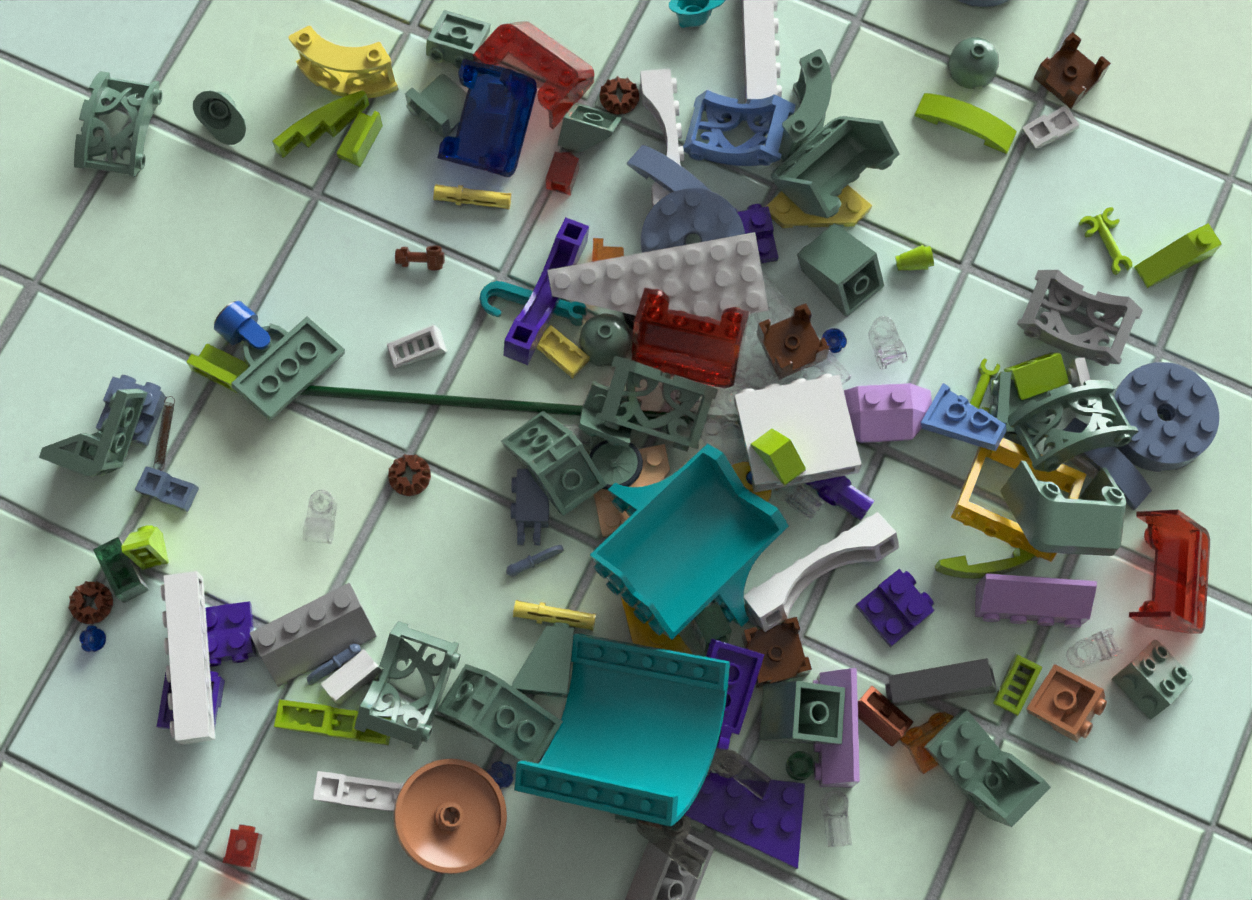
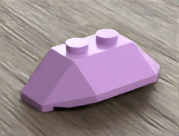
M911 383L856 386L844 390L855 440L859 443L912 440L922 429L921 421L932 403L930 390Z

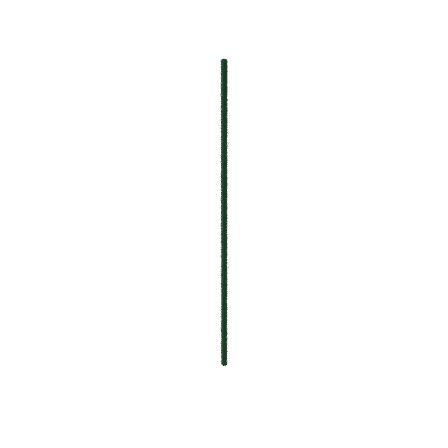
M310 385L300 394L535 413L545 411L549 414L580 416L583 406ZM642 410V412L648 418V420L655 419L668 413L663 411ZM686 415L680 417L687 424H694L692 418ZM707 415L704 424L741 428L739 417Z

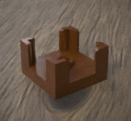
M1074 32L1064 40L1060 50L1051 59L1047 57L1039 65L1034 76L1036 81L1070 109L1104 77L1111 64L1103 56L1095 64L1077 50L1081 43V38Z
M806 303L795 307L793 316L771 325V320L767 319L758 323L757 337L779 380L827 359L829 346L824 337L821 338V341L819 340L810 323L812 314Z
M797 617L785 619L782 624L776 625L766 632L762 629L757 630V627L743 631L742 640L745 649L764 655L755 683L756 688L763 687V684L779 683L806 676L811 672L812 668L809 657H805L799 638L800 626Z

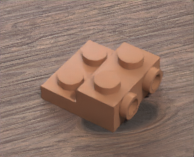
M1054 664L1026 709L1029 714L1052 725L1053 730L1078 742L1081 737L1087 738L1093 727L1090 721L1095 714L1099 716L1102 714L1107 701L1104 700V689Z

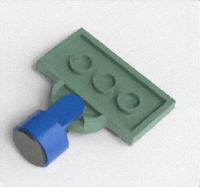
M233 301L222 309L214 321V330L231 345H236L242 340L244 341L243 356L249 368L232 382V388L271 421L345 354V349L308 316L290 332L271 323L270 326L261 327L257 324L258 316L242 301Z

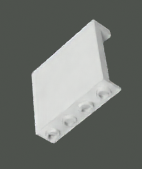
M823 374L814 380L797 379L787 385L770 384L764 389L754 391V389L749 388L735 394L734 407H737L752 474L754 493L859 473L862 464L840 375ZM771 428L791 439L806 467V471L786 486L781 483L750 446L752 442Z

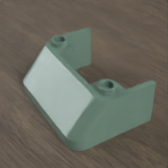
M1026 461L1020 462L1000 490L1028 542L1038 551L1113 556L1121 546L1126 499L1107 468H1101L1080 496L1081 500L1064 498L1060 488L1053 482L1037 481Z

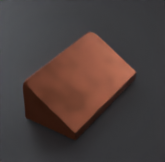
M873 686L858 701V718L890 746H894L914 723L913 720Z

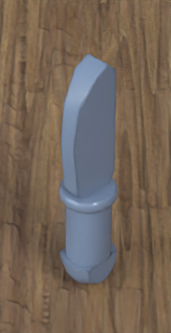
M556 545L532 557L528 555L527 558L510 564L507 567L506 573L511 577L516 576L518 573L531 567L534 568L535 564H539L562 553L564 549L562 545Z
M351 644L347 649L333 656L330 661L317 668L307 677L308 684L313 685L337 667L340 668L342 664L361 651L360 645Z

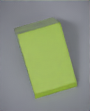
M772 428L750 445L784 486L806 471V467L791 439Z

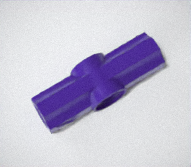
M846 476L805 483L815 489L819 497L833 506H840L860 521L874 503L873 499L852 486L851 481Z

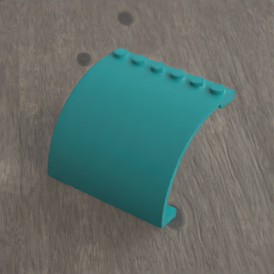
M580 633L574 634L571 656L573 670L569 693L561 718L563 722L538 764L523 760L516 763L514 791L671 827L684 816L692 805L710 768L723 722L730 661Z

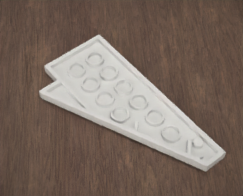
M755 232L547 270L551 293L554 297L740 340H747L743 315L769 311Z

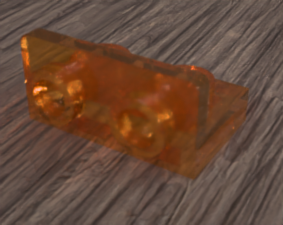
M945 711L933 714L929 721L921 726L909 729L906 735L900 738L902 745L908 748L918 770L922 774L939 765L924 746L954 718V716Z

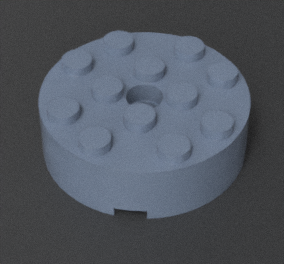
M700 188L681 189L663 197L648 213L641 232V250L644 253L686 245V238L690 234H697L701 242L743 235L745 231L737 211L722 196Z
M1155 362L1143 365L1130 372L1112 393L1130 426H1135L1138 430V433L1132 437L1128 444L1116 448L1137 467L1154 472L1183 468L1203 453L1216 436L1219 426V408L1215 395L1198 374L1184 366L1169 362ZM1157 414H1162L1165 421L1160 419Z

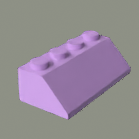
M985 574L976 584L975 617H983V621L999 622L1000 619H1010V623L1025 624L1028 620L1037 621V624L1041 626H1052L1054 622L1065 623V627L1079 628L1081 624L1086 623L1090 619L1097 581Z
M857 668L820 672L817 680H813V683L845 687L842 744H813L814 752L819 753V763L814 764V779L819 780V787L853 788L860 782Z

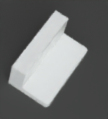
M363 649L322 682L321 685L333 701L340 706L381 673V669Z

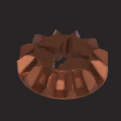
M617 76L612 80L607 79L600 90L602 106L613 114H626L632 111L639 102V91L636 83H632L628 77L624 79ZM617 88H620L624 94L621 102H619L617 95H614Z
M404 454L402 457L394 459L393 464L389 468L388 480L391 487L397 493L404 496H414L423 492L429 485L431 471L424 459L416 454ZM406 466H409L412 472H417V474L413 475V484H410L407 477H402L406 473Z
M85 581L84 584L76 586L75 591L69 596V610L76 620L84 624L101 622L109 615L113 607L111 591L98 581ZM84 595L90 598L96 596L94 603L98 608L97 610L90 606L84 607L86 605Z

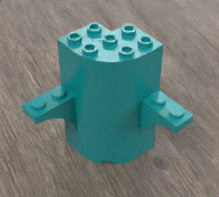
M707 443L682 468L662 481L643 487H626L615 482L608 489L614 498L611 501L612 504L621 513L626 511L629 518L601 543L590 556L596 563L594 566L596 572L602 578L609 580L606 586L616 596L621 594L623 600L635 609L633 611L634 615L643 624L648 621V625L656 634L660 636L663 633L672 640L711 602L716 606L719 604L728 623L734 621L743 627L749 621L744 607V589L749 572L761 553L789 525L777 507L744 487L723 452Z

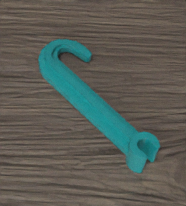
M494 281L484 286L479 299L481 307L486 313L500 317L501 311L489 305L488 300L490 297L497 296L526 305L533 291L510 283ZM559 300L553 314L569 319L575 326L583 325L582 315L586 316L587 310L584 303L576 301L570 303Z

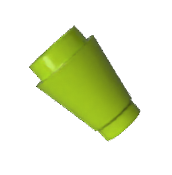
M921 245L895 256L898 271L928 270V267L934 266L931 246L924 247V245Z

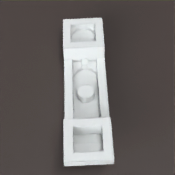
M317 771L313 800L394 812L396 798L404 783Z

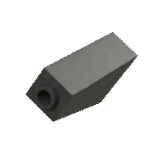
M988 658L888 676L889 683L885 684L888 700H893V704L896 706L997 692L992 664Z

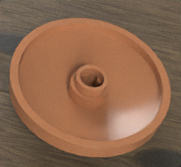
M441 759L426 764L406 780L396 798L393 821L396 836L402 849L415 863L432 872L458 874L478 867L496 851L504 836L507 810L498 784L484 769L465 760Z

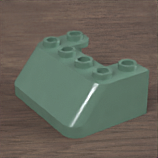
M840 116L827 123L771 173V178L775 185L805 214L829 218L836 215L839 211L841 201L837 196L842 193L843 188L857 180L860 173L866 168L884 170L890 167L893 160L900 153L883 121Z

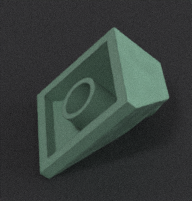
M575 103L563 117L558 146L564 147L566 151L571 153H582L611 137L622 122L623 116Z

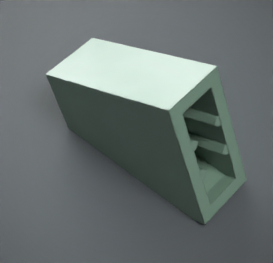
M555 622L553 626H546L514 679L512 687L523 694L567 698L574 628H569V624Z

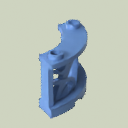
M706 90L695 99L693 106L695 109L685 144L683 145L684 152L695 160L705 159L736 166H769L771 163L781 159L782 154L778 153L784 130L782 123L787 120L788 116L794 114L796 105L775 94L767 98L751 100L750 104H738V99ZM703 111L707 113L708 122L701 121ZM724 117L730 118L731 121L726 123L724 121ZM741 121H747L750 129L756 134L744 144L734 147L725 138L722 131H730L736 128ZM698 129L712 131L703 132L700 135L703 140H710L708 144L695 140Z

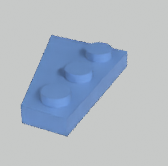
M944 383L921 421L922 429L993 451L997 450L1007 431L1006 424L982 408L977 409L968 402L967 398L962 395H956Z

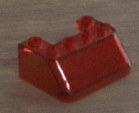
M527 21L498 26L473 54L475 73L479 77L488 67L498 65L510 54L547 81L539 89L537 97L539 104L548 110L549 127L553 130L571 107L592 86L595 79L594 69L591 65Z
M644 287L634 320L631 360L671 374V376L677 375L720 388L732 387L735 383L750 311L742 310L738 307L727 308L722 312L721 321L715 320L707 316L702 317L685 311L669 309L670 299L665 292L659 289Z

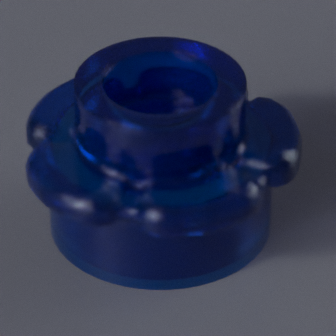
M832 328L823 333L822 338H825L831 353H839L842 348L846 347L847 338L840 329Z
M94 625L87 626L86 630H83L79 636L81 648L86 652H96L102 649L106 643L104 631L97 629V626Z
M501 761L495 762L491 765V769L487 770V773L494 779L500 789L502 787H509L512 784L514 771L509 764H503ZM498 773H502L503 777L499 778Z

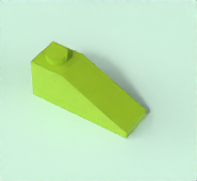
M1207 223L1172 242L1137 264L1134 268L1146 287L1150 288L1213 256L1222 243L1210 224Z
M146 525L139 527L137 532L128 535L121 546L122 552L142 570L169 563L164 536L157 526Z

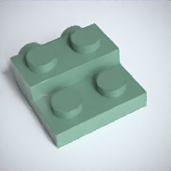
M444 10L427 38L426 55L430 56L435 62L444 60L453 63L458 69H465L466 67L473 69L481 55L482 45L490 33L491 24Z

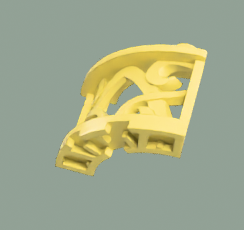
M307 26L288 37L292 45L298 50L300 59L296 63L301 72L316 86H321L331 91V94L345 97L363 90L367 94V98H375L399 90L395 82L391 58L381 42L362 47L339 46L322 38L311 26Z

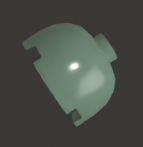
M970 37L962 40L954 47L948 61V67L951 72L950 76L958 85L968 89H974L982 85L985 87L996 75L999 67V54L995 47L986 39Z
M602 313L594 315L586 321L581 329L579 338L580 349L590 357L589 362L601 367L602 365L611 366L614 356L625 358L630 351L631 336L628 326L621 318L613 314Z

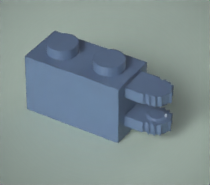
M517 469V477H512L511 484L512 493H516V503H511V519H515L516 526L518 527L517 545H524V527L534 528V545H540L541 528H549V499L534 481L528 469Z

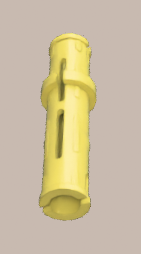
M435 184L433 200L454 202L460 206L462 204H473L510 210L511 193L464 188L463 185L451 187Z
M519 600L515 601L513 617L536 620L538 624H542V622L567 623L571 627L588 629L590 631L594 629L595 613L591 614L545 606L546 603L543 602L533 604Z

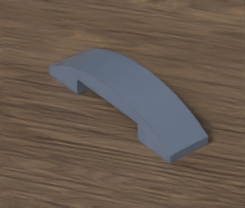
M642 145L627 162V165L645 179L650 177L670 193L687 188L709 190L685 168L648 146Z
M1075 417L1063 430L1082 433L1087 424ZM1102 447L1081 454L1098 471L1102 467L1107 468L1119 489L1124 493L1126 503L1133 510L1152 491L1140 472L1116 447Z

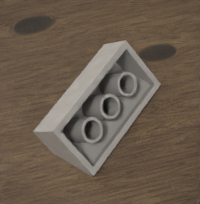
M350 583L250 632L263 662L278 687L330 661L333 656L347 649L349 645H361L377 637Z
M655 823L625 900H694L715 847L679 828Z

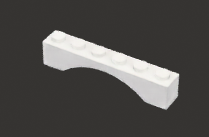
M671 69L641 71L642 105L653 115L662 130L667 148L666 156L680 165V162H684L683 146L678 145V139L682 138L681 123L676 124V116H679V101H674L673 93H677L676 78H671ZM654 182L652 185V208L659 200L670 194L669 191L657 182Z
M878 512L864 518L853 528L842 532L829 543L819 546L813 553L797 560L784 571L776 573L771 579L760 586L752 588L744 595L747 611L764 632L770 630L788 618L798 596L810 583L821 575L848 564L878 562L897 550L899 543L896 531Z

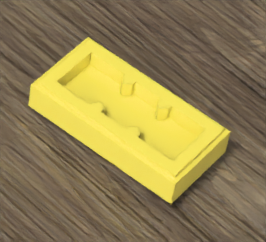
M552 325L544 331L537 346L541 353L572 379L590 361V357Z

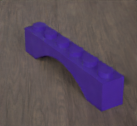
M565 217L555 237L541 276L528 302L515 318L504 340L503 356L525 365L529 364L560 298L552 296L547 270L577 265L588 241V225Z

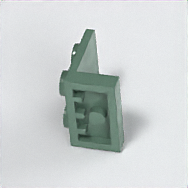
M593 381L581 408L578 428L582 429L589 436H599L607 439L614 446L620 447L622 445L628 447L631 438V428L620 425L619 430L604 426L605 420L596 418L597 413L602 412L609 387ZM622 396L620 403L628 401L627 396ZM637 399L641 408L642 400ZM623 406L618 407L617 416L624 414L625 409ZM634 415L627 422L634 423Z

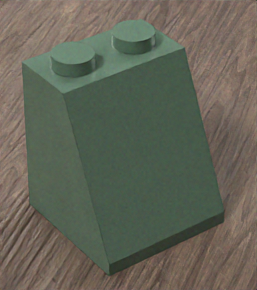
M835 223L797 253L802 272L846 317L884 287L877 253Z
M800 681L763 684L760 740L783 743L842 744L845 687Z

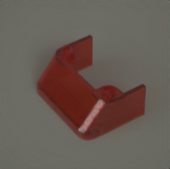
M1178 509L1137 511L1136 517L1148 524L1144 533L1145 541L1155 550L1152 600L1144 601L1143 605L1139 608V612H1129V618L1147 628L1188 634H1202L1206 622L1210 536L1207 529Z

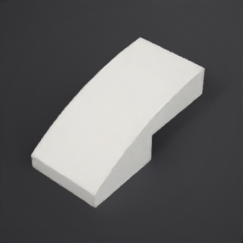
M1064 105L1048 116H1045V114L1022 127L1034 148L1037 149L1079 128V123L1067 105Z

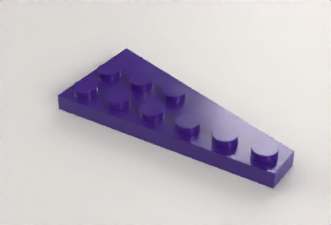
M708 772L699 793L684 816L798 869L805 783Z

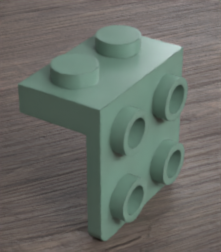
M440 74L421 93H418L413 87L405 93L407 109L414 116L421 118L430 130L437 132L443 138L453 131L477 107L476 100L445 74Z
M1000 372L996 380H992L990 395H993V405L989 407V414L1006 424V433L1017 434L1015 429L1010 427L1008 416L1033 399L1037 403L1047 398V392L1024 400L1019 399L1015 383L1011 382V373ZM1028 429L1030 436L1035 437L1037 433Z
M1153 640L1133 661L1120 670L1112 680L1151 720L1171 705L1193 681V678L1188 670L1170 654L1165 646L1158 640Z

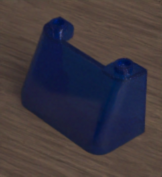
M463 59L458 77L461 85L467 87L468 91L456 137L447 136L439 145L437 158L495 175L511 177L518 165L537 93V83L532 77L512 69Z

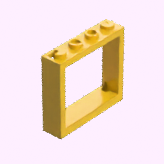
M1005 438L1001 440L996 451L979 446L951 518L962 522L965 526H971L980 530L987 536L1005 541L1012 547L1032 553L1037 558L1041 557L1052 562L1057 553L1038 551L1028 542L1018 523L969 502L970 495L986 457L1013 469H1016L1021 461H1026L1036 479L1055 483L1061 490L1069 493L1067 499H1078L1087 474L1065 464H1061L1059 468L1052 472L1035 470L1025 448Z

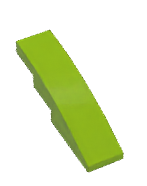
M362 90L339 98L295 122L272 140L276 152L284 158L301 142L309 148L325 132H328L334 138L357 117L359 112H362L369 106L367 94Z
M279 699L274 722L275 728L389 746L390 736L366 729L365 732L354 729L358 711Z

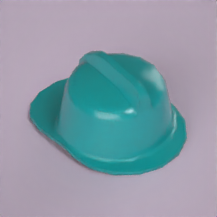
M671 0L669 2V9L677 14L678 24L681 28L696 27L705 24L711 16L712 10L721 6L726 0Z

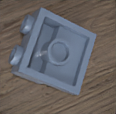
M122 374L120 378L112 377L103 399L105 406L96 429L101 431V426L105 419L108 418L111 410L109 407L110 400L117 390L140 389L148 392L132 441L148 446L165 404L166 396L160 391L161 387L154 383L146 382L145 386L136 384V379L128 375Z

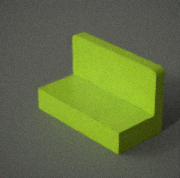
M374 111L372 116L362 112L358 113L336 153L338 158L361 167L383 126L379 112Z
M210 344L205 345L199 356L191 354L186 362L193 372L235 393L237 392L232 388V382L249 368L244 361Z
M1050 352L1004 368V372L1011 373V380H1014L1019 399L1022 400L1069 383L1060 353Z

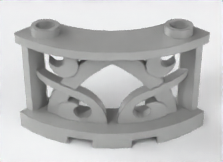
M1038 270L1035 276L1037 283L1022 319H1019L1017 325L1024 330V334L1075 356L1093 360L1103 366L1120 364L1122 361L1120 356L1135 319H1140L1143 310L1130 297L1116 296L1097 291L1096 295L1083 291V285L1070 279L1059 270ZM1047 289L1049 290L1048 301L1043 299ZM1062 298L1070 301L1071 305L1060 306L1064 304ZM1040 306L1049 310V312H1042L1039 317L1046 320V325L1035 319ZM1082 306L1086 308L1088 321L1096 328L1082 334L1071 335L1064 326L1060 313L1068 314ZM1094 312L1103 313L1104 315L1100 316L1098 320L1094 316ZM1122 317L1119 328L1114 327L1113 325ZM1105 332L1116 335L1111 348L1098 345L1099 342L1109 343L1110 338Z

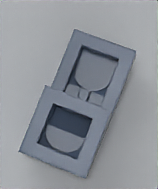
M148 466L145 467L135 488V491L187 512L199 490V487L193 483L172 477L166 472Z

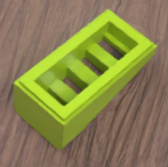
M1015 653L993 704L1019 716L1043 667ZM1021 665L1031 670L1030 674L1027 675L1017 670L1018 666ZM1014 674L1027 680L1025 685L1013 680ZM1009 684L1022 690L1021 694L1018 695L1008 690ZM1004 694L1018 700L1016 705L1002 699Z

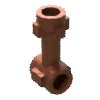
M436 245L427 247L426 252H410L408 247H401V249H396L395 263L402 264V267H408L410 262L427 263V268L435 271L443 268L445 256L442 248Z

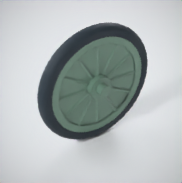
M605 440L596 445L589 454L607 484L602 489L608 490L615 482L629 487L641 474L643 467L642 456L638 448L631 442L628 447L622 445L617 447Z

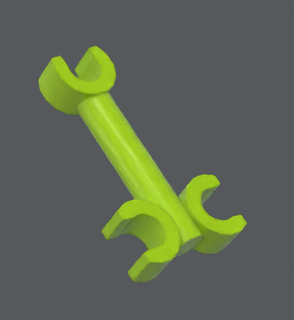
M1109 207L1102 214L1094 217H1083L1079 225L1088 224L1091 226L1092 229L1086 231L1085 237H1092L1098 230L1113 260L1111 271L1114 275H1118L1121 271L1118 264H1123L1127 271L1132 268L1133 264L1129 257L1122 256L1109 229L1115 228L1120 222L1119 219L1112 221L1107 218L1114 211L1113 207Z
M985 358L979 365L981 376L970 401V404L977 409H981L979 407L990 379L995 377L1000 370V364L998 363L994 370H987L985 367L987 359ZM982 407L983 410L989 413V408Z

